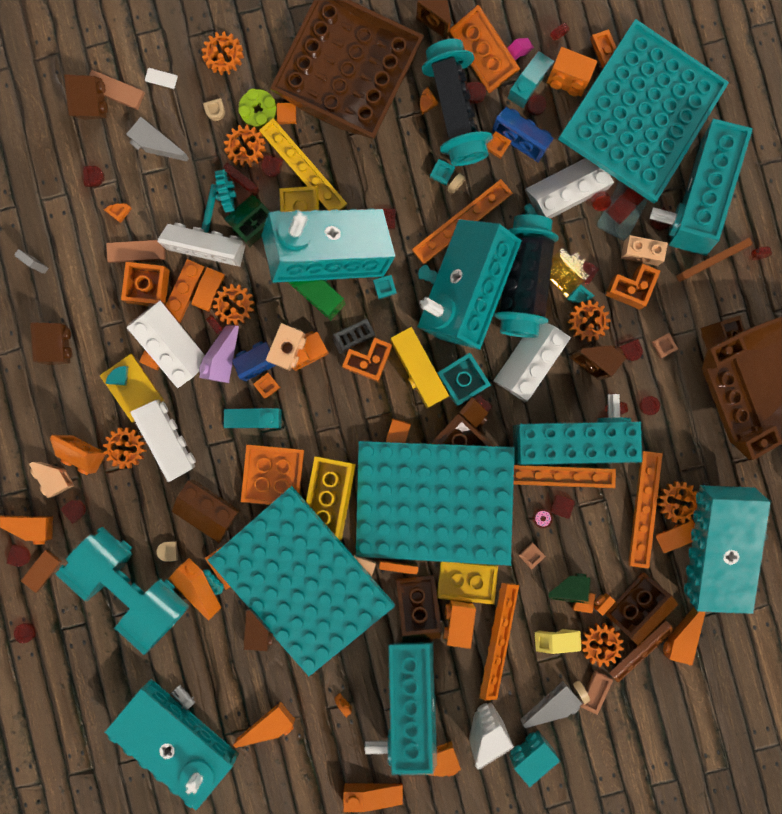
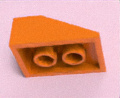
M52 435L50 438L55 456L61 459L60 462L68 466L74 465L78 467L77 471L85 475L96 473L106 455L103 454L104 451L73 435Z

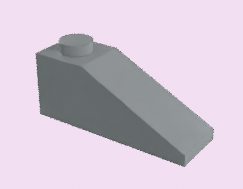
M142 117L138 119L126 134L131 139L129 143L137 150L141 148L147 153L183 161L189 159L184 151Z
M562 681L520 720L523 726L528 728L565 718L570 714H575L580 709L582 702Z

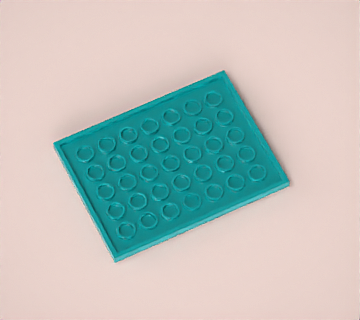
M635 19L558 140L652 203H656L729 82Z
M359 441L356 556L511 566L515 447Z
M293 486L286 490L208 559L209 563L249 609H252L270 629V633L273 634L276 640L308 676L312 675L395 607V603Z

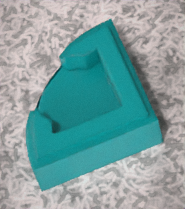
M579 284L567 300L573 303L587 302L595 295Z
M121 366L110 372L106 379V384L127 386L128 366Z

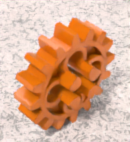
M224 31L222 36H219L217 32H215V38L208 36L210 42L204 41L206 48L201 50L204 54L202 58L206 62L207 68H211L213 73L219 70L220 75H223L224 71L229 75L230 69L237 71L236 65H242L240 59L244 58L242 45H239V39H234L233 34L227 37ZM215 45H220L222 52L227 55L230 62H226L223 54L219 53Z
M247 124L245 129H242L241 125H238L237 131L232 128L233 134L226 135L229 141H224L225 146H227L224 150L226 154H229L227 156L229 160H233L235 165L240 162L242 168H244L245 163H248L249 167H252L253 161L258 164L257 158H263L264 156L261 152L266 151L265 146H263L266 143L262 138L261 132L257 133L255 127L250 130ZM238 137H242L245 145L248 146L251 153H253L252 156H248L246 149L242 147L240 141L237 140Z
M230 284V289L223 286L224 292L217 291L219 298L213 299L217 302L216 305H213V308L218 309L215 315L221 316L220 321L222 322L227 320V325H231L233 322L234 325L238 326V321L245 324L246 317L251 319L249 313L255 312L251 308V306L255 305V302L250 301L253 295H247L249 290L247 288L242 290V286L239 284L237 288ZM243 295L242 300H238L237 297ZM229 296L231 301L236 303L241 309L244 308V313L239 314L236 308L232 307L228 302H224V298ZM226 310H230L231 314L226 316Z
M588 300L586 305L582 301L579 303V307H573L575 312L569 313V316L572 317V319L567 321V323L572 324L569 331H575L574 337L580 335V341L586 338L587 342H591L592 337L597 341L599 336L603 337L606 335L603 330H609L610 328L606 325V323L611 322V319H606L609 312H603L605 306L603 305L599 308L598 301L593 305L591 300ZM581 311L585 313L583 318L579 315ZM594 311L597 312L598 317L594 318L590 322L591 324L584 328L585 331H581L580 325L586 323L587 319L594 315ZM594 325L598 326V331L593 329Z
M126 427L125 430L118 428L117 432H110L112 437L105 438L109 442L108 444H103V447L107 448V451H104L103 454L109 455L106 460L113 461V467L119 464V469H124L125 465L127 468H132V463L138 465V459H144L141 453L147 452L146 449L142 448L146 442H141L143 435H136L137 430L131 431L129 427ZM125 435L129 437L128 441L124 440ZM114 444H116L117 446H124V445H125L126 447H134V446H136L137 451L134 453V451H132V450H128V451H125L124 449H116V450H114V449H113V445H114ZM122 455L126 456L125 461H122Z
M674 481L673 485L666 484L668 489H661L663 496L658 495L661 502L657 503V505L662 506L659 512L662 514L666 513L665 518L668 520L672 517L671 520L675 523L678 520L680 523H685V519L691 521V515H694V511L697 509L696 494L698 491H692L694 486H687V482L679 483V481ZM681 489L684 491L683 495L679 494ZM670 496L672 499L690 502L691 506L688 508V506L678 503H668L667 499ZM675 509L679 510L677 515L674 513Z
M596 623L595 629L589 626L588 630L590 632H583L586 638L581 639V643L585 645L581 649L583 652H586L584 657L586 659L590 658L589 662L591 664L597 662V665L601 667L602 663L609 667V661L615 664V657L621 658L618 652L624 650L620 646L624 641L618 638L620 633L618 631L614 632V627L610 626L608 628L605 623L600 627ZM603 632H605V633H606V637L604 636V637L601 639V634H602ZM596 641L598 644H602L604 642L608 646L614 644V648L608 649L604 645L600 648L596 644L590 646V642ZM603 651V656L598 657V654Z

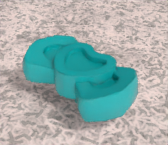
M423 265L418 271L419 279H424L434 284L438 273L430 270L428 265Z
M203 570L214 594H221L224 584L210 570Z

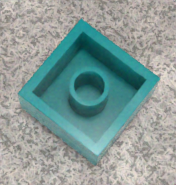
M468 353L437 373L456 407L491 385L471 353Z
M539 730L535 733H530L526 737V741L521 745L515 746L509 755L515 771L529 787L560 762L554 748Z

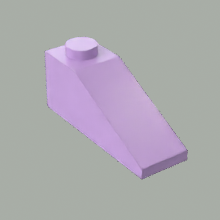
M226 325L202 359L199 367V378L229 383L239 326Z

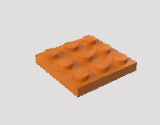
M246 444L241 502L270 505L291 486L300 494L305 450Z

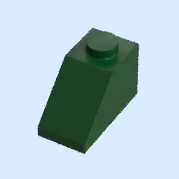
M575 573V576H569L550 591L548 597L550 600L589 604L591 580L587 578L586 574Z

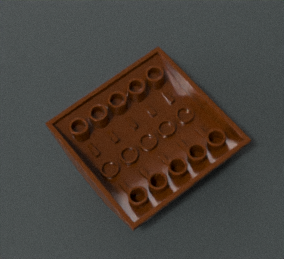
M314 0L270 90L307 114L330 125L374 139L423 41L424 35L351 0Z

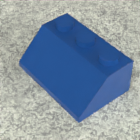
M508 107L497 116L492 129V133L497 131L511 140L510 145L538 163L554 139L547 130L539 129L533 121L524 119L518 111Z

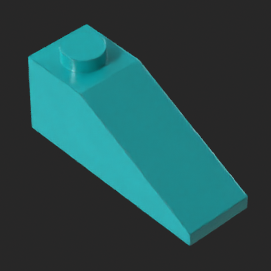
M538 51L510 89L507 99L524 108L554 61Z
M224 409V428H281V409Z

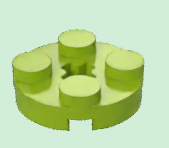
M250 89L239 102V114L244 123L249 127L261 129L271 119L276 118V102L268 92L260 89ZM261 105V108L263 109L262 112L258 111L257 113H254V107Z

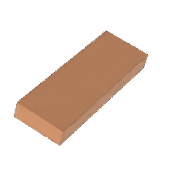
M91 70L89 76L101 78L105 84L106 91L104 97L135 110L139 109L145 95L144 91Z
M158 240L106 243L108 263L166 260L165 248L158 243Z

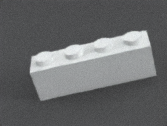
M585 158L526 188L525 191L537 214L551 219L606 191L612 186L614 181L609 173Z
M174 223V225L167 224L158 238V243L166 250L238 267L241 266L245 250V244L241 241L240 237L230 235V238L223 237L222 233L212 231L210 234L198 227L188 229L180 223Z
M161 300L128 324L127 329L177 388L181 387L199 372V367L205 354Z
M548 323L540 325L539 337H523L493 381L523 402H527L571 337Z
M158 399L130 413L165 478L170 482L195 468L194 463H196V460L192 453H188L186 450V441L183 436L178 435L176 431L178 427L175 421L169 418L166 404Z
M492 702L489 704L484 703L477 708L478 711L474 714L469 742L477 769L482 768L513 748L505 724Z

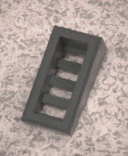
M365 319L333 334L332 340L339 353L342 354L374 337L375 333L368 320ZM361 326L364 327V329H365V331H366V333H367L366 336H364V334H363V332H362V330H361V328H360ZM354 330H356L358 335L360 336L359 339L356 337ZM346 334H350L353 342H350ZM341 337L343 338V340H344V342H345V344H346L345 346H344V344L342 343V341H341V339H340Z

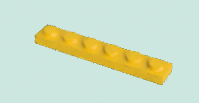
M274 118L259 130L267 142L307 187H318L319 201L327 211L333 209L343 210L347 206V202Z

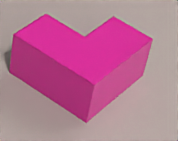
M528 38L516 39L507 48L516 61L520 56L527 55L534 46Z

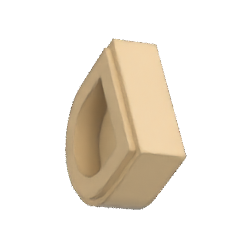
M221 98L203 103L206 115L210 120L219 121L224 117L225 109Z
M459 173L450 183L447 191L452 195L455 194L464 183L465 177Z
M167 541L160 544L157 548L158 558L162 561H177V541Z
M576 681L573 683V686L583 703L586 704L590 701V697L582 683Z

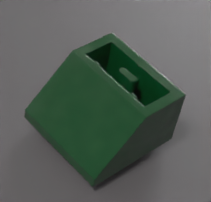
M252 194L225 217L224 220L250 248L262 237L270 211Z

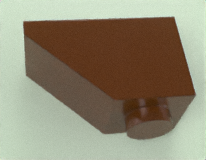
M473 397L457 413L475 428L477 426L482 427L488 420L486 417L488 412Z
M248 608L246 610L244 650L267 651L270 645H273L274 636L258 615Z

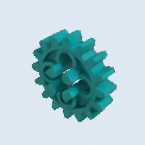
M225 169L215 171L216 184L213 187L214 191L219 192V194H215L216 199L221 201L225 213L235 210L234 198L237 197L236 192L231 190L235 188L234 182L229 181Z

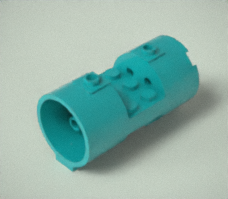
M100 527L96 531L97 535L90 534L66 558L68 564L66 566L62 565L55 574L86 602L106 586L130 608L116 625L115 629L143 655H146L181 618L190 605L173 591L175 586L167 579L164 582L160 579L146 592L134 583L130 585L131 579L120 570L133 555L130 552L132 547L124 540L120 543L104 527Z

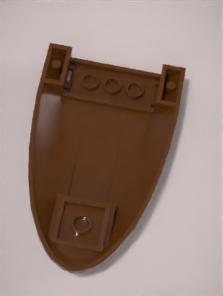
M781 316L746 329L708 348L702 366L703 374L728 439L749 460H755L782 444Z

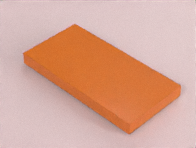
M479 5L450 28L449 32L453 39L462 40L464 49L474 54V61L470 65L488 93L493 92L521 69Z

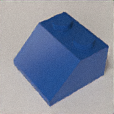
M258 342L252 346V350L248 352L244 350L235 355L236 358L232 361L241 380L248 381L276 366L266 361L271 349L267 342Z

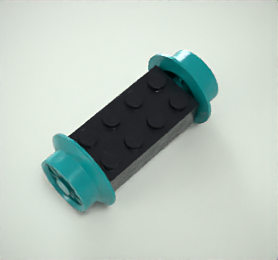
M460 39L439 41L427 48V61L422 66V73L426 76L435 77L449 140L440 146V152L449 155L451 165L466 166L488 157L487 144L493 139V136L490 132H479L477 124L472 119L475 117V112L469 101L471 95L465 83L467 77L464 69L472 64L474 54L464 49L463 41Z
M532 214L517 215L514 217L513 228L507 229L522 241L502 291L500 312L494 313V317L501 321V334L536 338L539 337L540 325L546 324L549 321L545 318L554 243L559 240V236L552 232L553 220L548 217Z

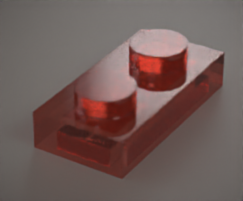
M629 187L606 213L620 225L645 197Z

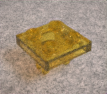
M562 248L553 256L550 280L567 297L589 275L581 268L586 261L585 258L579 260L580 253L570 256Z

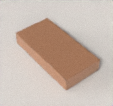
M594 670L586 687L590 701L584 704L581 700L582 704L580 707L598 715L614 679Z

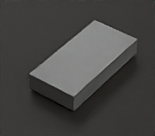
M19 249L14 254L15 257L27 266L45 274L49 269L36 258Z

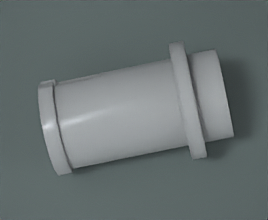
M181 685L171 693L182 705L181 708H185L186 711L195 703L194 697L191 698Z

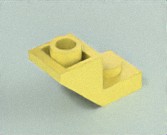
M561 629L556 633L538 630L535 632L536 651L550 654L581 651V632L569 629Z

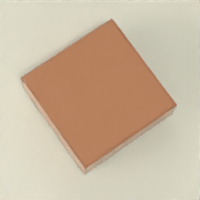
M670 333L651 342L660 359L678 350Z
M533 542L518 554L530 569H533L546 557Z

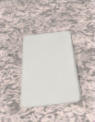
M148 68L145 81L174 89L178 76Z

